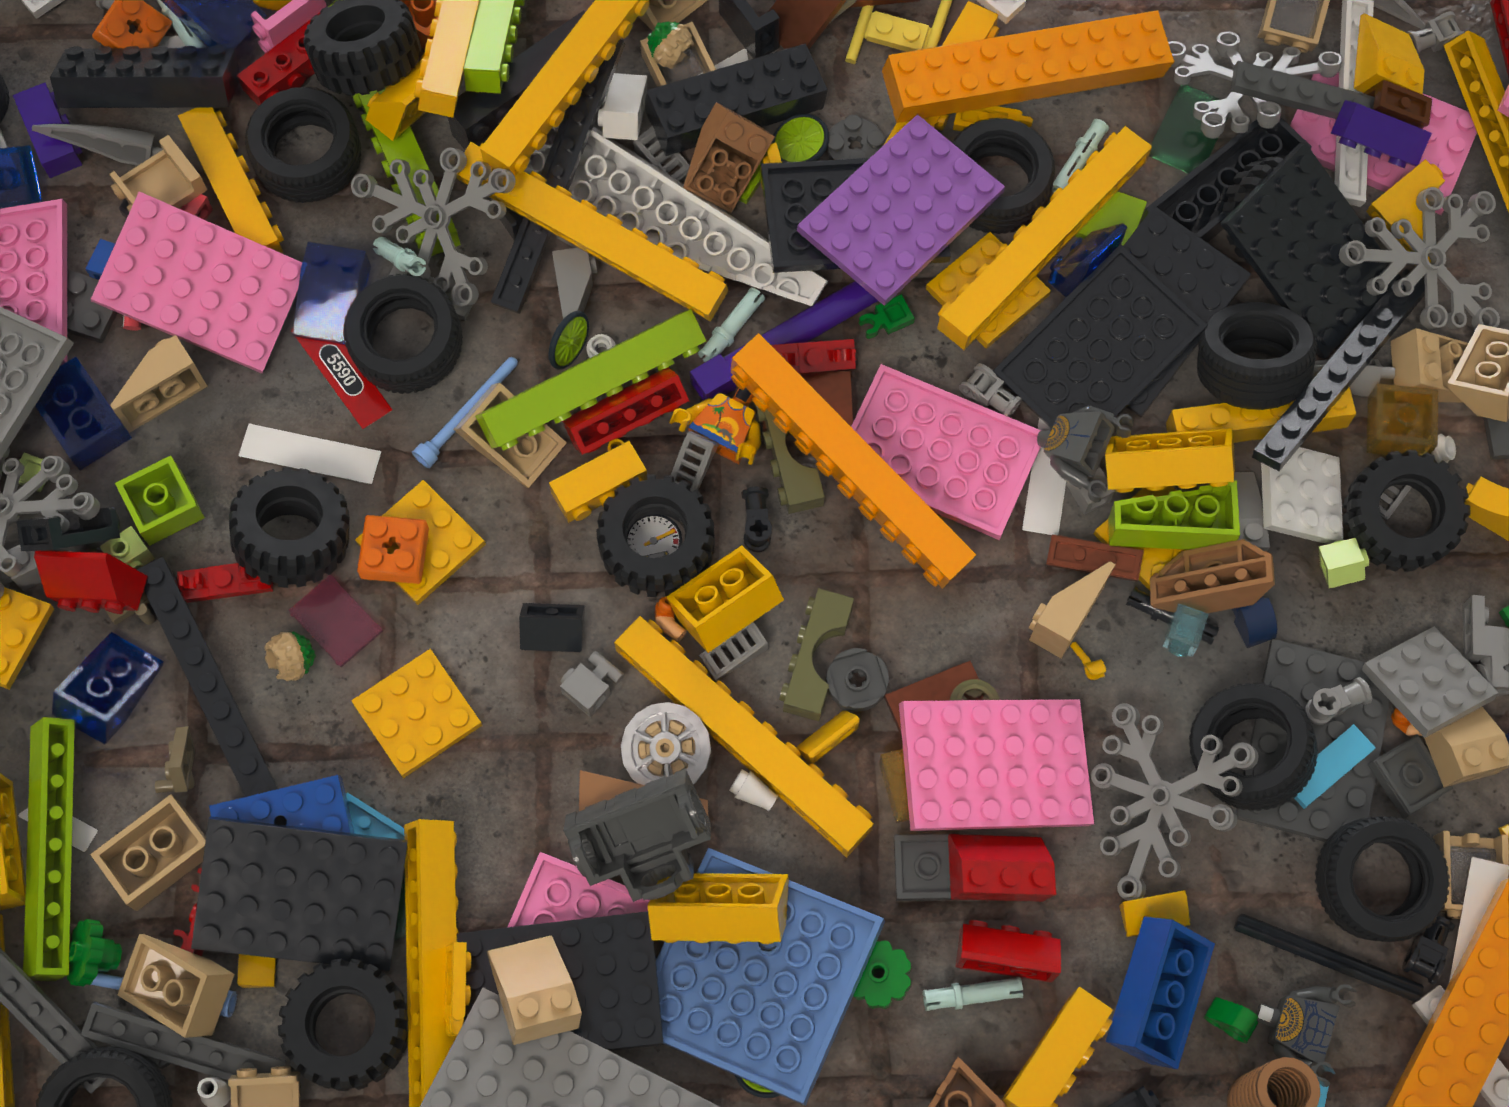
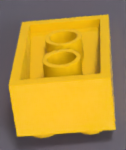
M1363 13L1360 16L1354 89L1364 93L1382 80H1386L1423 95L1425 70L1410 35Z

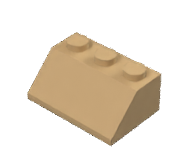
M1478 324L1448 381V388L1477 416L1507 422L1509 419V330Z

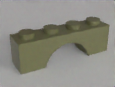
M755 405L758 421H765L766 431L762 432L766 450H772L774 458L770 460L772 475L774 478L779 477L781 487L777 488L780 505H786L788 514L824 506L825 496L818 469L803 466L791 457L785 442L790 432L783 433L773 422L775 417L768 410L763 412Z
M818 588L816 598L810 596L805 612L806 615H810L807 626L801 625L797 638V643L801 644L798 655L792 654L788 672L793 673L790 684L784 682L779 698L780 701L784 702L783 712L820 721L829 684L821 679L815 671L812 657L816 649L824 641L833 637L845 636L853 609L854 598Z

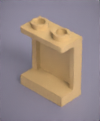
M169 135L159 140L163 149L159 153L121 177L115 171L109 174L114 182L110 186L120 201L123 199L128 201L130 205L126 208L129 212L139 191L176 208H181L207 191L200 174Z
M290 1066L272 1067L271 1073H257V1068L236 1070L237 1075H231L228 1079V1086L231 1087V1107H300V1072H291Z

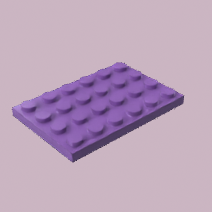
M917 114L797 225V232L885 306L1003 194L1005 186Z

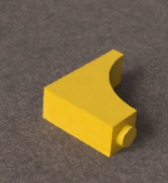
M1425 159L1371 203L1366 212L1372 219L1376 217L1382 218L1390 232L1394 222L1401 219L1408 220L1412 225V229L1423 241L1422 211L1418 209L1416 199L1418 194L1430 187L1440 189L1445 182L1442 178L1441 170L1435 164H1430ZM1399 225L1400 231L1404 233V228ZM1404 238L1397 239L1407 251L1415 252Z
M1482 476L1474 485L1468 483L1465 488L1469 497L1464 500V504L1470 506V516L1468 517L1509 541V489L1497 485Z

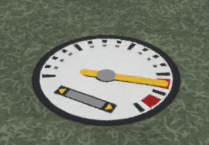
M654 514L643 517L635 522L627 533V541L629 547L636 553L649 558H660L670 555L682 545V534L678 525L671 518L661 514Z

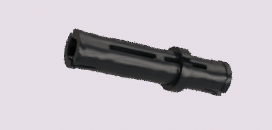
M1136 587L1133 588L1131 596H1129L1126 602L1127 606L1150 615V619L1154 621L1159 619L1207 642L1209 645L1213 643L1214 636L1219 631L1218 626H1214L1195 616L1153 608L1150 595L1138 590Z

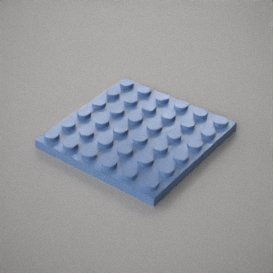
M710 848L707 849L697 873L773 874ZM789 880L787 920L781 942H774L772 944H762L760 942L731 944L727 941H710L707 943H697L695 941L664 942L656 959L664 1044L806 1106L885 924L884 918Z

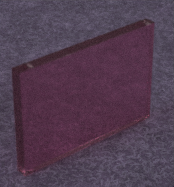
M331 575L288 610L290 615L306 629L332 657L335 664L341 668L383 632L381 626L373 621L340 586L336 578Z

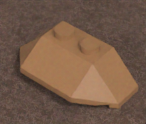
M1243 539L1182 551L1167 563L1159 573H1155L1150 577L1151 606L1156 609L1197 616L1254 605L1275 585L1273 556L1269 552L1263 551Z

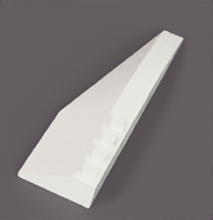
M559 126L553 127L547 134L544 146L540 150L533 152L524 172L530 174L534 171L541 174ZM593 126L568 190L572 193L571 198L578 202H581L582 199L590 202L597 207L596 212L605 217L607 214L617 217L623 222L622 226L632 231L633 228L642 231L648 236V241L655 245L658 242L667 245L674 251L673 255L680 259H683L685 256L694 260L700 265L699 269L708 272L713 271L723 277L809 306L815 304L828 280L815 271L773 273L769 240L713 203L684 189V184L614 139L603 138V132Z

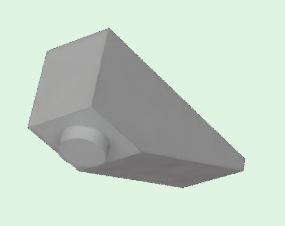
M578 247L552 251L564 319L573 311L584 312L593 287L592 274L597 273L594 256H589L587 252Z
M1235 472L1234 481L1237 480L1240 537L1238 540L1243 539L1263 551H1268L1270 548L1268 530L1263 527V503L1254 472Z

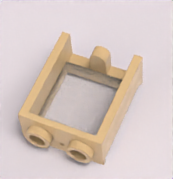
M1268 0L1257 37L1264 39V42L1269 45L1279 46L1285 44L1296 47L1300 50V53L1313 51L1319 43L1330 0Z
M693 22L684 24V26L692 34L694 45H690L684 51L686 56L680 64H676V67L672 69L663 67L654 61L647 44L648 37L640 40L642 59H644L657 87L716 70Z
M1442 831L1433 836L1435 843L1440 846V851H1443V858H1446V866L1449 869L1447 873L1450 875L1449 895H1447V902L1444 903V910L1441 911V913H1446V918L1461 919L1472 857L1509 865L1508 835H1500L1496 838H1480V834L1477 833L1450 836V831Z

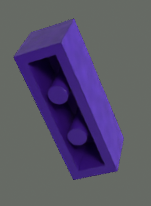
M44 82L14 94L15 103L41 165L49 178L82 166L78 154L83 153L81 147L32 131V125L71 124L66 113L61 115L54 92H50L46 83Z
M1347 100L1344 101L1331 131V134L1341 137L1338 143L1354 149L1359 144L1365 147L1363 153L1379 159L1384 154L1390 157L1389 163L1405 168L1406 164L1418 166L1432 135L1431 132Z

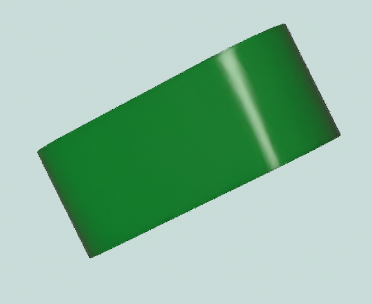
M1218 997L1213 999L1203 1016L1207 1022L1222 1029L1235 1040L1245 1044L1248 1043L1258 1025V1016L1253 1011Z

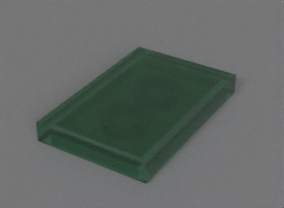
M1186 84L1180 85L1151 143L1152 149L1149 157L1186 173L1192 172L1210 157L1219 137L1212 139L1204 136L1201 130L1202 120H1198L1193 116L1194 105L1199 101L1210 102L1221 99Z

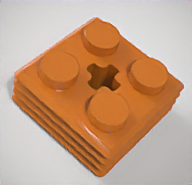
M115 0L95 29L92 37L102 45L110 48H126L129 46L154 48L159 45L172 25V21L143 0ZM131 24L136 26V32L134 34H131L129 32V26Z
M367 515L364 522L357 568L360 578L420 584L422 582L429 532L426 520ZM392 545H397L400 548L395 549L393 554H389L387 550Z

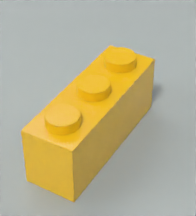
M627 441L549 482L551 494L569 523L573 520L580 521L591 514L592 510L603 506L608 497L614 499V490L620 485H623L625 488L629 487V480L636 477L639 478V481L647 480V469L630 441Z

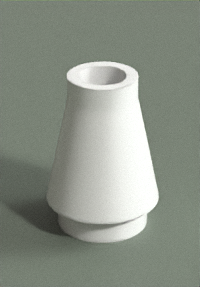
M743 769L729 789L730 792L735 794L734 798L762 807L767 811L771 809L778 797V794L774 793L752 771L748 773Z
M210 1076L202 1079L198 1084V1094L203 1104L207 1107H223L231 1099V1087L228 1086V1080ZM214 1084V1091L208 1095L209 1089Z

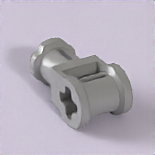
M1445 12L1435 19L1428 21L1422 30L1406 32L1410 35L1418 54L1420 51L1430 47L1433 52L1445 50L1443 45L1465 33L1460 31L1455 22L1456 16L1454 12Z
M981 363L974 367L972 376L966 382H962L959 385L960 392L968 400L986 408L991 405L1007 417L1013 415L1022 401L1021 397H1015L1003 389L1004 381L997 377L993 370Z
M1361 677L1353 679V683L1344 687L1338 685L1331 689L1323 688L1315 692L1312 699L1307 702L1305 712L1310 722L1316 725H1324L1333 717L1343 714L1350 707L1360 703L1364 705L1371 703V690L1367 682Z

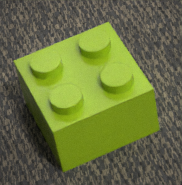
M171 455L115 483L139 533L149 546L205 518L181 469Z

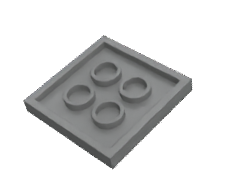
M1435 626L1365 662L1362 668L1366 676L1424 738L1494 701L1499 693Z

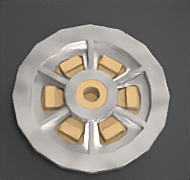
M671 702L651 704L636 713L626 726L621 742L622 761L631 779L641 785L664 776L674 775L675 772L685 768L692 783L695 784L708 766L711 754L709 732L701 718L686 706Z

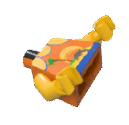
M738 388L732 399L722 393H718L713 399L708 398L686 410L681 408L675 409L669 421L670 424L674 422L680 423V432H684L687 426L690 425L689 431H693L719 444L715 453L738 465L742 457L749 459L748 464L752 465L755 454L761 446L760 424L756 421V412L748 407L754 396L746 389L741 390Z

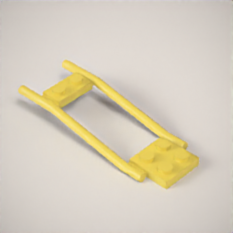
M941 0L932 28L926 24L878 11L872 12L874 6H863L845 61L856 64L864 38L869 42L906 52L938 47L953 0Z

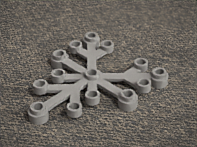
M1222 32L1217 36L1216 50L1220 56L1227 58L1234 68L1238 60L1243 61L1238 53L1240 37L1233 32ZM1177 41L1168 42L1174 59L1171 67H1177L1174 72V81L1177 84H1188L1191 81V77L1212 74L1232 81L1233 70L1215 64L1209 54L1208 46L1204 44L1194 45L1190 56L1185 54L1186 47L1184 44ZM1290 46L1284 48L1282 57L1272 70L1298 77L1320 73L1323 77L1331 78L1340 71L1342 57L1336 52L1326 51L1319 55L1317 63L1288 68L1290 65L1297 64L1300 57V50ZM1266 51L1259 52L1253 64L1270 69L1273 63V55ZM1231 92L1226 99L1195 103L1193 116L1198 120H1202L1201 130L1204 136L1212 139L1219 137L1224 132L1225 122L1229 115L1232 118V131L1235 133H1245L1248 131L1250 119L1243 114L1238 105L1244 96L1243 94ZM1249 96L1257 109L1256 119L1259 125L1263 128H1273L1280 121L1282 110L1280 105Z
M446 148L440 155V165L445 172L437 197L432 188L434 182L432 172L420 169L414 173L413 181L419 187L425 205L417 201L408 177L410 165L405 160L395 159L390 164V173L396 178L401 194L378 185L376 179L371 175L357 174L354 176L351 182V190L355 196L361 198H371L374 196L398 207L384 216H376L372 221L374 231L377 233H389L395 223L412 214L422 217L408 226L398 227L396 239L400 243L410 244L415 241L416 235L426 230L418 257L426 262V265H422L426 267V270L421 277L429 280L431 270L428 264L438 236L445 258L440 273L434 280V284L439 286L445 293L452 291V299L459 306H472L475 304L479 297V292L476 286L468 281L464 268L468 269L472 275H484L488 269L487 261L481 257L472 258L458 252L448 230L451 216L470 206L485 212L489 218H503L506 214L505 204L501 201H489L485 198L496 192L509 193L512 191L516 183L514 174L508 169L501 168L494 169L491 172V167L488 163L475 162L470 168L471 177L465 195L448 203L457 173L465 168L467 158L460 149ZM457 156L458 161H457V164L455 165L454 159H455V157ZM399 164L402 165L401 173L398 172ZM480 166L483 167V174L481 176L478 173ZM423 174H425L426 181L424 183H422L421 177ZM506 176L507 182H506V185L504 186V185H503V178ZM488 179V182L481 186L482 181ZM495 205L498 206V213L496 215L493 212ZM438 212H439V221L436 220V215H437ZM382 220H384L385 223L383 229L380 226ZM405 230L408 232L407 239L404 238ZM477 261L480 264V269L478 271H476L475 264ZM405 270L404 274L410 276L411 274ZM443 279H446L447 286L445 288H443L442 286ZM467 290H469L470 293L469 299H467L466 297Z
M1430 187L1421 191L1416 199V205L1422 211L1423 241L1412 229V225L1408 220L1401 219L1394 222L1390 232L1386 228L1384 220L1376 217L1366 222L1365 232L1370 237L1377 236L1388 250L1366 249L1365 245L1358 240L1348 242L1341 247L1339 258L1347 266H1355L1364 261L1390 263L1379 276L1368 280L1366 288L1369 294L1373 296L1386 292L1388 284L1406 264L1416 265L1405 278L1394 282L1393 292L1398 297L1410 295L1414 291V286L1424 276L1425 308L1421 312L1420 322L1429 330L1443 327L1445 324L1451 329L1464 327L1467 323L1464 308L1472 316L1471 323L1474 329L1477 328L1478 324L1497 328L1500 323L1499 314L1494 308L1486 307L1482 309L1477 304V302L1491 297L1492 289L1490 285L1485 282L1476 285L1460 284L1444 266L1446 262L1445 252L1458 238L1470 239L1474 244H1479L1489 239L1490 231L1487 226L1483 224L1475 227L1469 226L1477 217L1485 216L1494 211L1496 201L1494 196L1488 191H1481L1472 195L1467 205L1468 209L1461 216L1463 200L1460 195L1451 194L1444 198L1443 193L1438 188ZM1450 200H1453L1455 207L1451 206ZM1442 207L1448 213L1449 230L1436 243L1435 211ZM1373 223L1377 225L1378 231L1374 230ZM1399 225L1404 228V233L1400 231ZM1477 230L1480 231L1481 238L1478 237ZM1404 238L1415 252L1407 251L1397 239ZM1437 277L1451 292L1450 313H1447L1446 309L1438 304ZM1375 281L1379 284V290L1375 288ZM1401 283L1406 287L1405 292L1401 288ZM1479 288L1482 289L1483 296L1480 295ZM1454 316H1457L1458 324L1455 322Z
M10 448L7 449L0 460V480L2 471L7 475L3 494L0 491V571L7 576H15L21 570V562L10 555L4 547L9 524L16 522L21 514L42 513L45 518L59 517L63 534L68 530L70 523L67 518L58 512H74L81 519L90 520L100 510V502L87 492L77 493L72 499H64L67 495H71L77 490L78 482L69 475L70 467L68 463L59 456H47L41 462V470L18 490L19 479L25 469L24 465L16 458H9L5 461L10 453ZM48 480L56 483V489L43 500L25 501ZM0 582L1 598L4 594V585Z
M1127 703L1119 704L1114 708L1112 720L1117 727L1124 729L1130 744L1124 743L1119 737L1111 735L1104 739L1102 744L1103 750L1113 756L1122 755L1137 760L1149 783L1147 785L1119 775L1118 770L1107 763L1096 765L1091 773L1092 782L1101 789L1110 790L1117 787L1145 797L1127 807L1116 806L1113 808L1110 817L1114 824L1127 826L1133 818L1149 811L1145 823L1117 837L1107 836L1100 843L1102 853L1113 857L1117 856L1122 849L1139 841L1128 875L1122 877L1118 882V893L1124 900L1129 901L1144 897L1146 884L1141 878L1152 846L1160 861L1158 866L1160 874L1167 878H1175L1179 875L1181 866L1173 858L1159 828L1164 816L1170 829V842L1174 846L1181 848L1190 844L1191 834L1184 828L1175 808L1208 819L1210 825L1219 831H1230L1236 826L1237 814L1233 808L1224 804L1210 807L1179 795L1201 784L1221 789L1224 794L1231 797L1239 795L1243 788L1242 782L1234 776L1223 777L1220 775L1235 767L1242 770L1252 769L1257 764L1259 758L1255 747L1244 742L1237 743L1231 748L1228 756L1215 762L1216 756L1222 751L1223 743L1220 738L1214 735H1207L1201 741L1203 753L1197 771L1171 784L1161 779L1151 758L1157 736L1164 727L1163 721L1154 715L1146 716L1142 721V729L1144 730L1142 737L1137 728L1140 721L1138 709ZM1127 710V719L1121 721L1119 718L1120 713ZM1156 720V729L1150 731L1148 728L1149 722ZM1214 739L1216 741V748L1209 751L1207 744L1210 740ZM1116 740L1118 743L1116 750L1110 751V742ZM1240 750H1246L1247 757L1243 761H1239L1237 758ZM1106 770L1107 778L1104 781H1100L1099 773ZM1234 780L1236 782V789L1228 792L1227 784L1229 781ZM1163 790L1166 796L1163 801L1159 802L1157 800V793ZM1124 810L1126 817L1122 822H1119L1117 814ZM1220 811H1223L1226 815L1222 823H1218L1216 820V815ZM1182 831L1185 839L1183 842L1177 843L1176 834ZM1113 840L1115 849L1112 852H1108L1107 844ZM1169 862H1172L1174 865V871L1171 874H1167L1165 871V866ZM1128 882H1132L1134 885V890L1130 894L1125 890Z

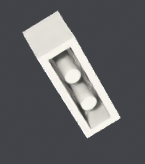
M614 73L601 109L598 111V126L603 127V138L638 140L645 111L646 75Z

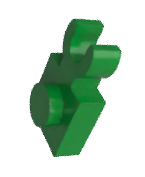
M902 294L891 299L885 306L882 303L876 305L874 310L876 314H864L859 318L858 323L860 326L867 323L873 325V328L868 329L865 335L867 339H871L878 335L880 329L884 328L889 335L914 324L915 318Z

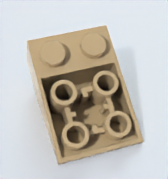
M1417 328L1390 341L1392 367H1395V377L1393 379L1395 396L1417 402L1463 403L1448 388V381L1468 345L1467 342Z

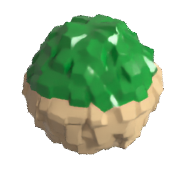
M658 22L652 33L647 36V44L654 61L670 69L676 67V64H680L686 56L684 51L690 45H694L692 34L683 24L677 22Z
M295 631L280 632V634L272 637L264 647L266 651L265 661L269 669H278L279 674H277L276 678L284 679L285 681H296L303 678L305 674H308L309 668L313 665L316 658L310 639L304 635H299Z

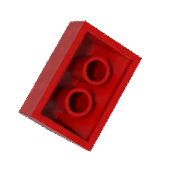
M35 551L34 558L45 595L57 602L58 608L75 612L76 608H81L93 613H99L100 609H105L115 614H123L124 610L138 611L148 577L142 572L108 553Z
M948 835L951 899L1043 902L1056 895L1055 864L1041 837Z
M970 920L969 924H963L960 928L955 968L1052 983L1061 973V939L1052 938L1053 934L1046 931L1036 930L1033 931V935L1020 933V928L1015 926L1003 925L1000 930L988 928V923Z

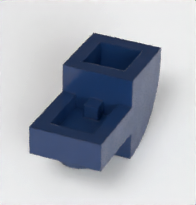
M1262 596L1254 605L1232 609L1236 617L1234 623L1247 648L1276 638L1278 630L1277 620L1269 597L1264 599Z

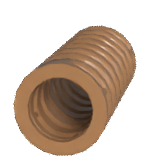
M1282 1057L1241 1075L1232 1083L1227 1095V1107H1276L1267 1093L1268 1086L1275 1094L1277 1107H1317L1320 1099V1084L1316 1074L1307 1064L1295 1058Z

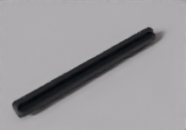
M1240 914L1236 919L1234 929L1237 932L1413 1002L1419 1001L1422 997L1424 990L1422 984L1246 914Z

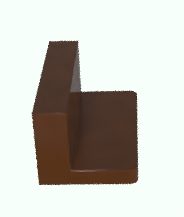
M1382 80L1364 92L1366 95L1375 97L1373 110L1421 129L1429 125L1432 98L1386 80Z

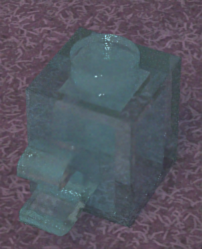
M1178 603L1172 614L1162 647L1168 648L1169 652L1176 656L1186 657L1188 655L1192 657L1198 649L1208 613Z

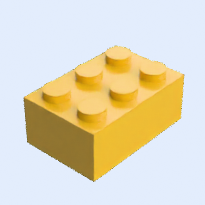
M742 545L666 597L678 621L708 653L784 601L773 575Z

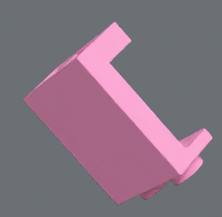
M292 0L268 19H263L256 11L252 12L251 17L254 22L252 29L260 38L258 44L263 52L267 53L327 6L325 0Z

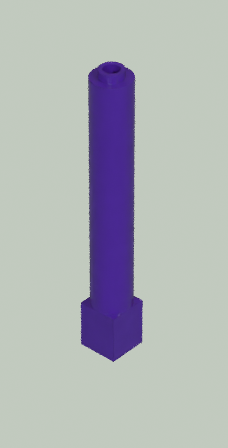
M853 281L761 336L770 345L809 342L878 302V300L856 281ZM745 345L724 357L719 354L690 371L691 385L702 401L708 398L713 399L718 393L727 395L736 389V384L731 379L733 375L731 373L732 357Z

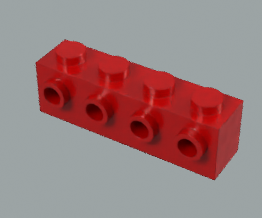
M311 19L237 75L243 91L258 106L280 91L300 88L305 80L315 74L303 42L307 25L310 24Z
M667 367L599 401L597 404L573 414L562 422L573 446L583 455L597 450L601 445L613 439L623 437L629 431L639 426L649 424L664 413L678 409L682 404L688 402L689 399L678 374Z

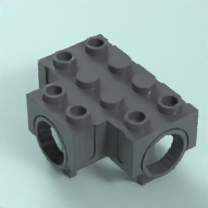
M685 768L675 772L674 775L664 776L646 783L645 786L638 789L634 788L618 794L610 800H603L585 807L582 811L567 814L563 831L568 839L573 860L579 872L586 877L589 885L592 886L621 875L634 902L642 898L644 900H653L664 897L678 889L683 882L694 878V862L686 849L711 839V822ZM670 877L662 883L651 886L659 880H662L663 878Z

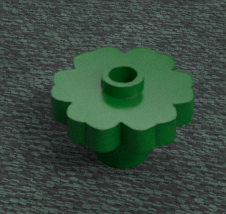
M85 919L84 921H79L73 930L72 942L69 944V975L67 976L70 985L82 987L91 985L98 971L108 972L110 969L115 970L120 964L122 947L119 943H114L113 939L102 938L103 925L99 920Z
M877 941L853 997L857 1000L865 999L869 1008L887 1009L890 1007L892 999L896 1001L903 1000L912 985L910 978L907 976L911 972L912 966L905 952L902 949L893 950L889 941ZM878 971L885 972L884 976L879 979L873 977V975Z

